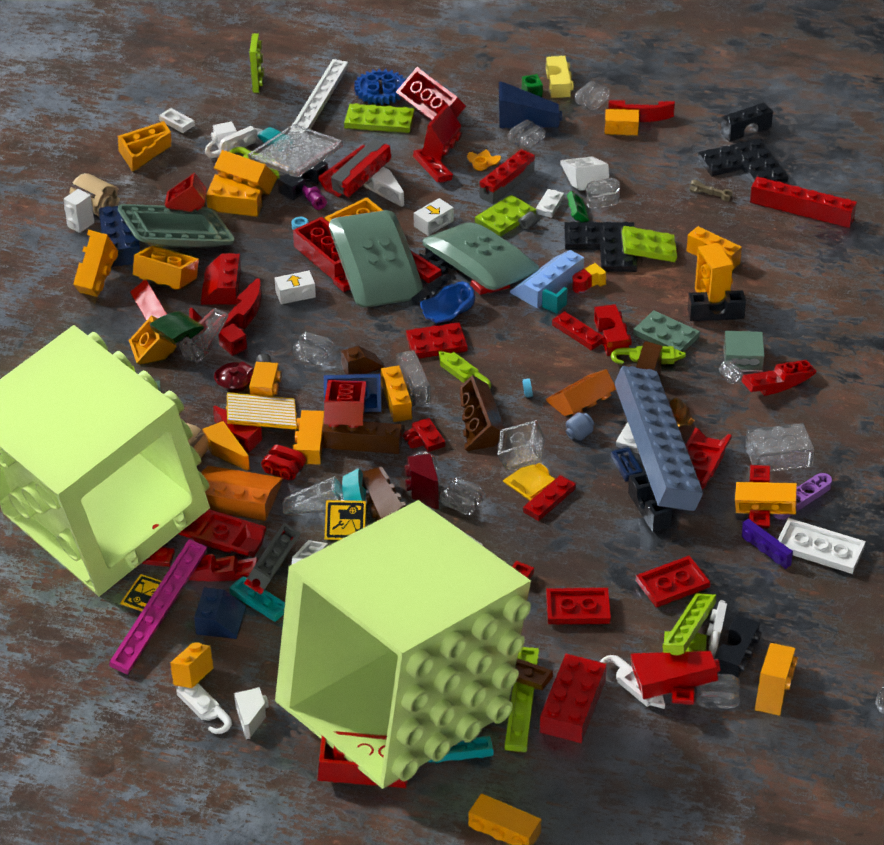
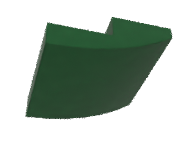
M181 311L166 314L150 323L153 331L173 344H176L185 336L191 339L204 329L203 325Z

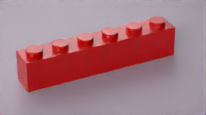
M756 177L751 186L750 203L847 228H850L855 218L857 201L761 177Z

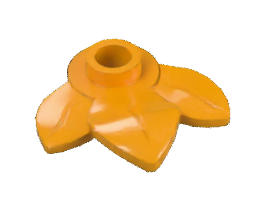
M486 149L479 154L469 152L467 160L472 163L474 169L483 171L489 166L498 164L501 156H491Z

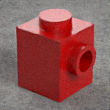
M231 324L218 331L219 345L231 356L247 349L246 334L236 325Z

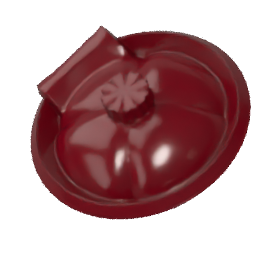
M244 361L240 363H227L216 370L214 379L225 391L231 393L240 392L251 382L254 368Z

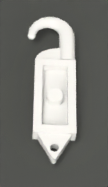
M250 126L223 137L219 149L214 152H210L211 146L215 144L212 141L206 146L205 154L208 158H217L222 150L229 152L235 147H247L256 143L257 134L263 130Z
M720 600L717 609H712L710 621H713V624L709 623L706 634L710 636L709 651H711L713 658L718 648L727 603L723 600Z
M609 655L600 661L602 663L612 662L619 667L616 673L618 683L645 706L651 705L665 709L663 695L643 700L632 667L622 658Z
M198 683L193 688L178 686L176 690L177 696L202 720H213L219 717L224 722L223 727L217 729L209 727V731L215 734H222L230 729L232 726L230 716Z

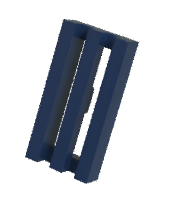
M629 447L611 451V458L625 482L629 481V476L643 472ZM623 453H626L635 471L632 470L629 461L626 459Z

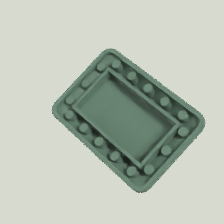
M120 204L118 206V212L134 237L151 246L205 249L230 245L235 240L216 211L208 207H202L197 211L195 209L189 212L166 208L164 205Z
M384 210L337 217L330 220L329 230L354 300L358 306L367 308L410 301L414 295L423 289L411 250L395 213Z
M463 223L423 239V245L427 249L490 290H496L527 278L539 270V266L514 245L488 228L476 223Z

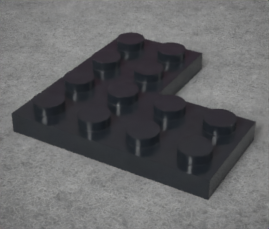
M760 138L698 152L699 160L711 177L743 170L752 183H754L756 177L782 183L788 182L789 176Z
M564 222L565 249L600 250L601 268L604 271L637 272L636 255L624 254L622 239L623 226L635 227L634 222Z

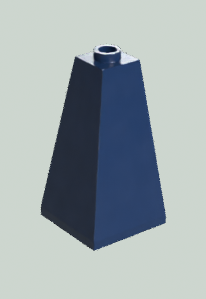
M499 82V128L559 127V121H562V111H559V104L505 82Z

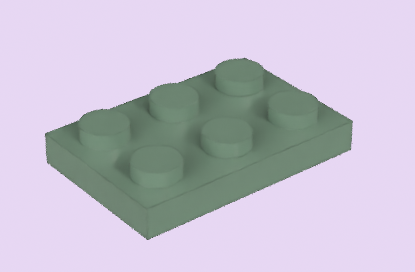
M653 310L633 329V335L661 346H674V349L684 352L699 338L700 331Z

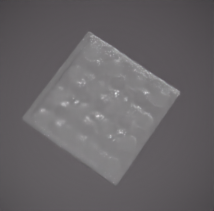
M293 124L250 152L248 159L266 164L269 168L293 177H300L303 173L312 169L344 146L342 140Z

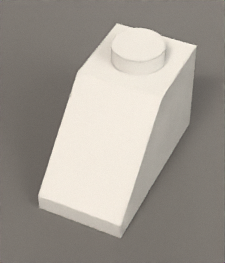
M260 687L234 693L237 713L246 739L251 738L266 718L265 708L269 707L266 695L262 696Z

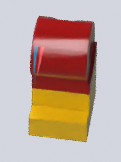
M596 263L578 271L572 276V290L576 293H585L595 285L601 287L606 284V271Z

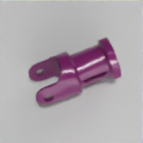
M303 186L302 192L306 199L312 202L315 210H321L326 206L327 200L324 196H321V192L316 186L313 188Z

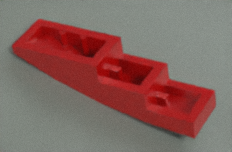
M214 554L204 555L189 580L217 582L239 580L243 576L247 578L258 562V558L238 561L235 555L216 559Z

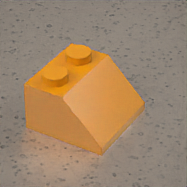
M152 315L129 339L136 363L139 365L164 360L177 347L176 344H173L151 329L150 323L158 319Z

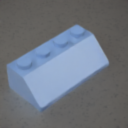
M572 250L562 253L512 288L510 293L538 308L542 305V291L544 289L557 294L563 287H567L572 283V276L584 269V257Z

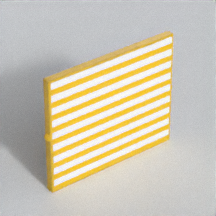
M227 393V424L285 429L297 428V412L294 398Z

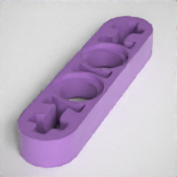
M826 473L816 474L797 487V499L800 502L796 505V512L831 489L832 478ZM804 490H812L814 493L809 494L804 492ZM793 514L772 515L777 519L783 520L790 517Z

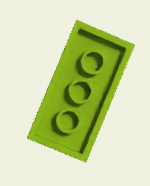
M349 104L344 128L410 133L415 114L414 108Z

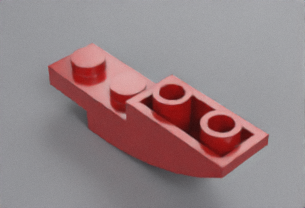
M257 278L237 296V306L221 320L222 329L231 324L246 329L252 322L261 304L260 279Z
M807 360L776 364L773 371L743 375L741 381L750 392L761 391L764 396L790 389L816 374V369Z

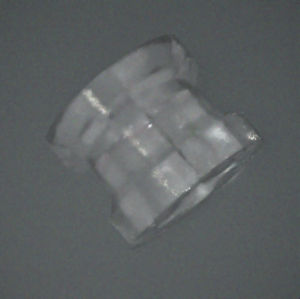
M734 360L723 362L719 368L721 375L724 376L728 383L739 381L743 375L742 370Z

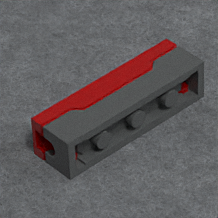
M373 139L331 176L333 190L350 197L392 159L390 145Z
M520 149L480 181V198L492 204L497 202L535 171V155Z
M283 523L244 584L262 594L301 533Z

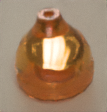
M674 398L669 402L678 427L694 423V418L685 402L679 398Z

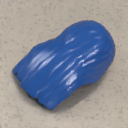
M461 281L443 287L436 296L421 301L420 307L425 318L434 321V323L451 321L458 314L468 311L475 303V291L467 282Z

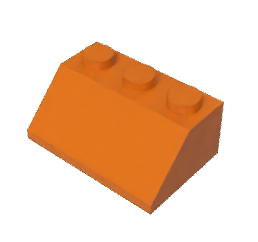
M605 369L585 376L546 398V401L562 415L572 414L574 416L578 412L582 413L584 407L588 409L598 404V399L605 400L612 396L611 392L616 390V387L608 370Z

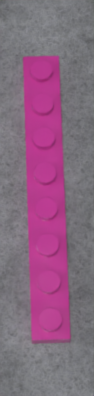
M190 539L187 541L110 660L109 667L127 675L130 673L206 554V546Z

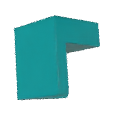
M563 287L557 294L544 289L542 291V307L557 314L567 305L568 289Z

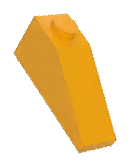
M224 421L202 429L208 438V449L212 455L243 470H250L249 455Z

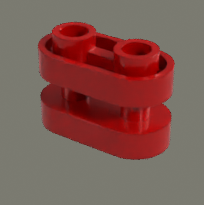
M274 445L269 451V455H266L261 461V466L266 473L282 477L286 480H293L299 473V470L306 464V458L301 452L281 445Z

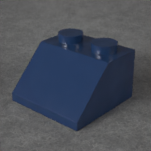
M204 587L194 616L196 634L237 639L246 606L224 589Z

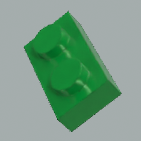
M570 191L567 194V198L572 212L571 216L576 221L588 222L589 217L583 198Z

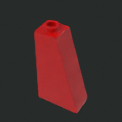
M692 651L681 655H672L664 652L630 654L632 670L643 700L672 693V688L687 689L718 681L717 672L720 671L718 659L713 658L711 651Z

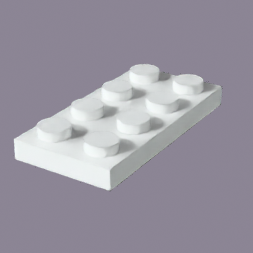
M788 518L778 538V541L793 551V556L853 574L866 543V541Z

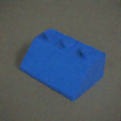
M381 374L324 375V400L328 380L366 381L365 412H381Z

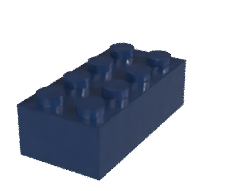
M118 206L99 208L101 231L109 236L118 250L117 259L113 261L111 267L133 264L134 255L140 252L139 240L134 237L118 212Z

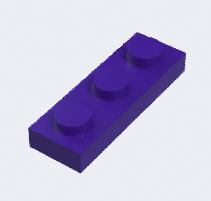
M750 519L743 522L741 536L747 542H750L760 552L765 553L783 568L787 569L791 566L793 555L791 549Z

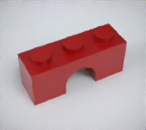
M616 304L594 307V323L597 331L603 332V347L606 355L611 356V353L617 348H629V345L632 344L630 334L627 335L626 323L622 322V313L618 311Z

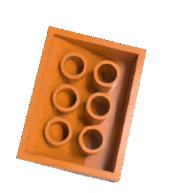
M207 466L201 471L210 485V488L205 491L210 510L263 521L267 520L283 481L282 477L215 466Z

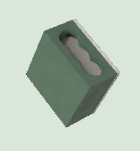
M725 331V371L763 372V332Z

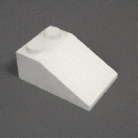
M593 156L560 160L561 166L571 185L578 188V190H587L588 187L592 186L594 188H603L604 185L610 184L608 164Z

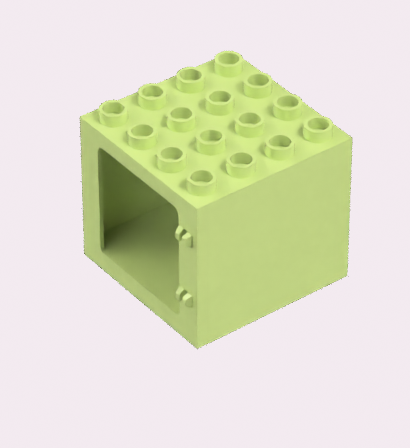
M75 325L0 379V508L2 513L99 597L210 509L205 494L210 485L204 475L197 470V466L201 463V458L196 450L189 445L188 440L193 437V433L185 421L180 418L179 414L184 410L181 400L170 390L164 394L161 393L155 380L146 371L143 370L139 374L135 373L130 361L120 351L115 352L113 355L108 352L105 342L97 333L91 332L89 335H86ZM154 524H159L154 530L152 529Z
M417 500L289 566L275 701L320 738L322 736L325 737L326 743L333 749L336 746L337 751L345 754L344 758L358 764V769L382 789L399 779L407 781L426 762L431 759L435 762L440 761L447 755L452 746L462 740L466 743L471 742L478 736L482 728L492 722L500 724L510 715L513 708L512 702L509 701L511 689L519 674L515 668L517 655L525 641L524 636L521 635L523 622L531 608L530 602L527 601L531 580ZM333 731L386 735L387 739L338 735ZM362 743L370 744L374 748V752L369 755L372 751L369 746L362 745L359 748L357 746ZM386 745V747L382 748L380 751L381 754L384 755L383 758L379 755L378 750L381 746Z

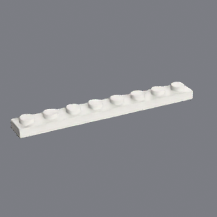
M335 59L331 61L289 129L288 137L298 140L306 138L346 72L348 62Z

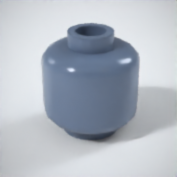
M578 412L566 421L567 430L565 432L570 439L573 440L575 438L578 441H582L593 432L594 421L587 413Z

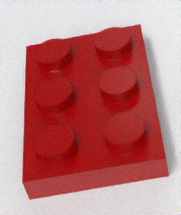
M460 322L406 330V338L413 359L439 356V351L447 353L467 351V343Z
M690 555L636 575V582L656 608L710 588L709 579Z
M546 588L548 625L610 624L608 588Z

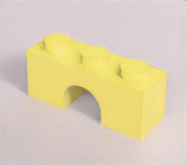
M566 56L546 57L547 79H550L549 90L551 98L570 97L574 85L570 63L566 61Z

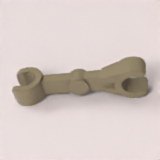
M695 179L690 183L694 185L690 187L691 192H705L709 195H716L726 202L730 201L733 194L730 189L722 191L712 186H705Z

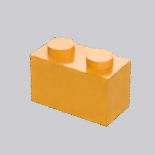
M606 109L605 134L638 135L639 110Z
M256 361L249 386L250 395L272 397L278 395V382H281L282 371H279L278 363Z
M198 642L191 643L170 662L174 686L193 688L214 668L210 645H203Z

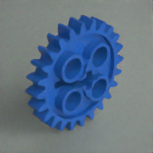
M378 69V71L372 70L371 73L366 71V75L361 74V77H357L354 92L358 99H362V102L368 101V104L374 102V105H377V103L381 105L387 103L389 105L390 101L396 103V99L401 100L396 91L406 79L403 78V75H399V72L393 73V70L387 72V69L384 71ZM379 80H382L383 94L379 92Z

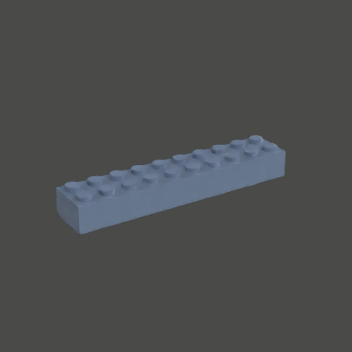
M622 366L614 384L657 505L695 511L703 491L657 371L640 369L634 366Z

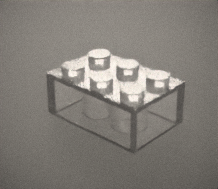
M804 423L747 430L745 447L752 465L770 466V471L812 466L814 447Z

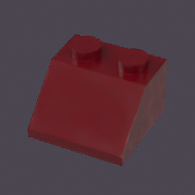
M431 453L407 457V465H404L405 475L408 477V479H405L406 491H410L412 499L419 500L433 509H439L438 477Z

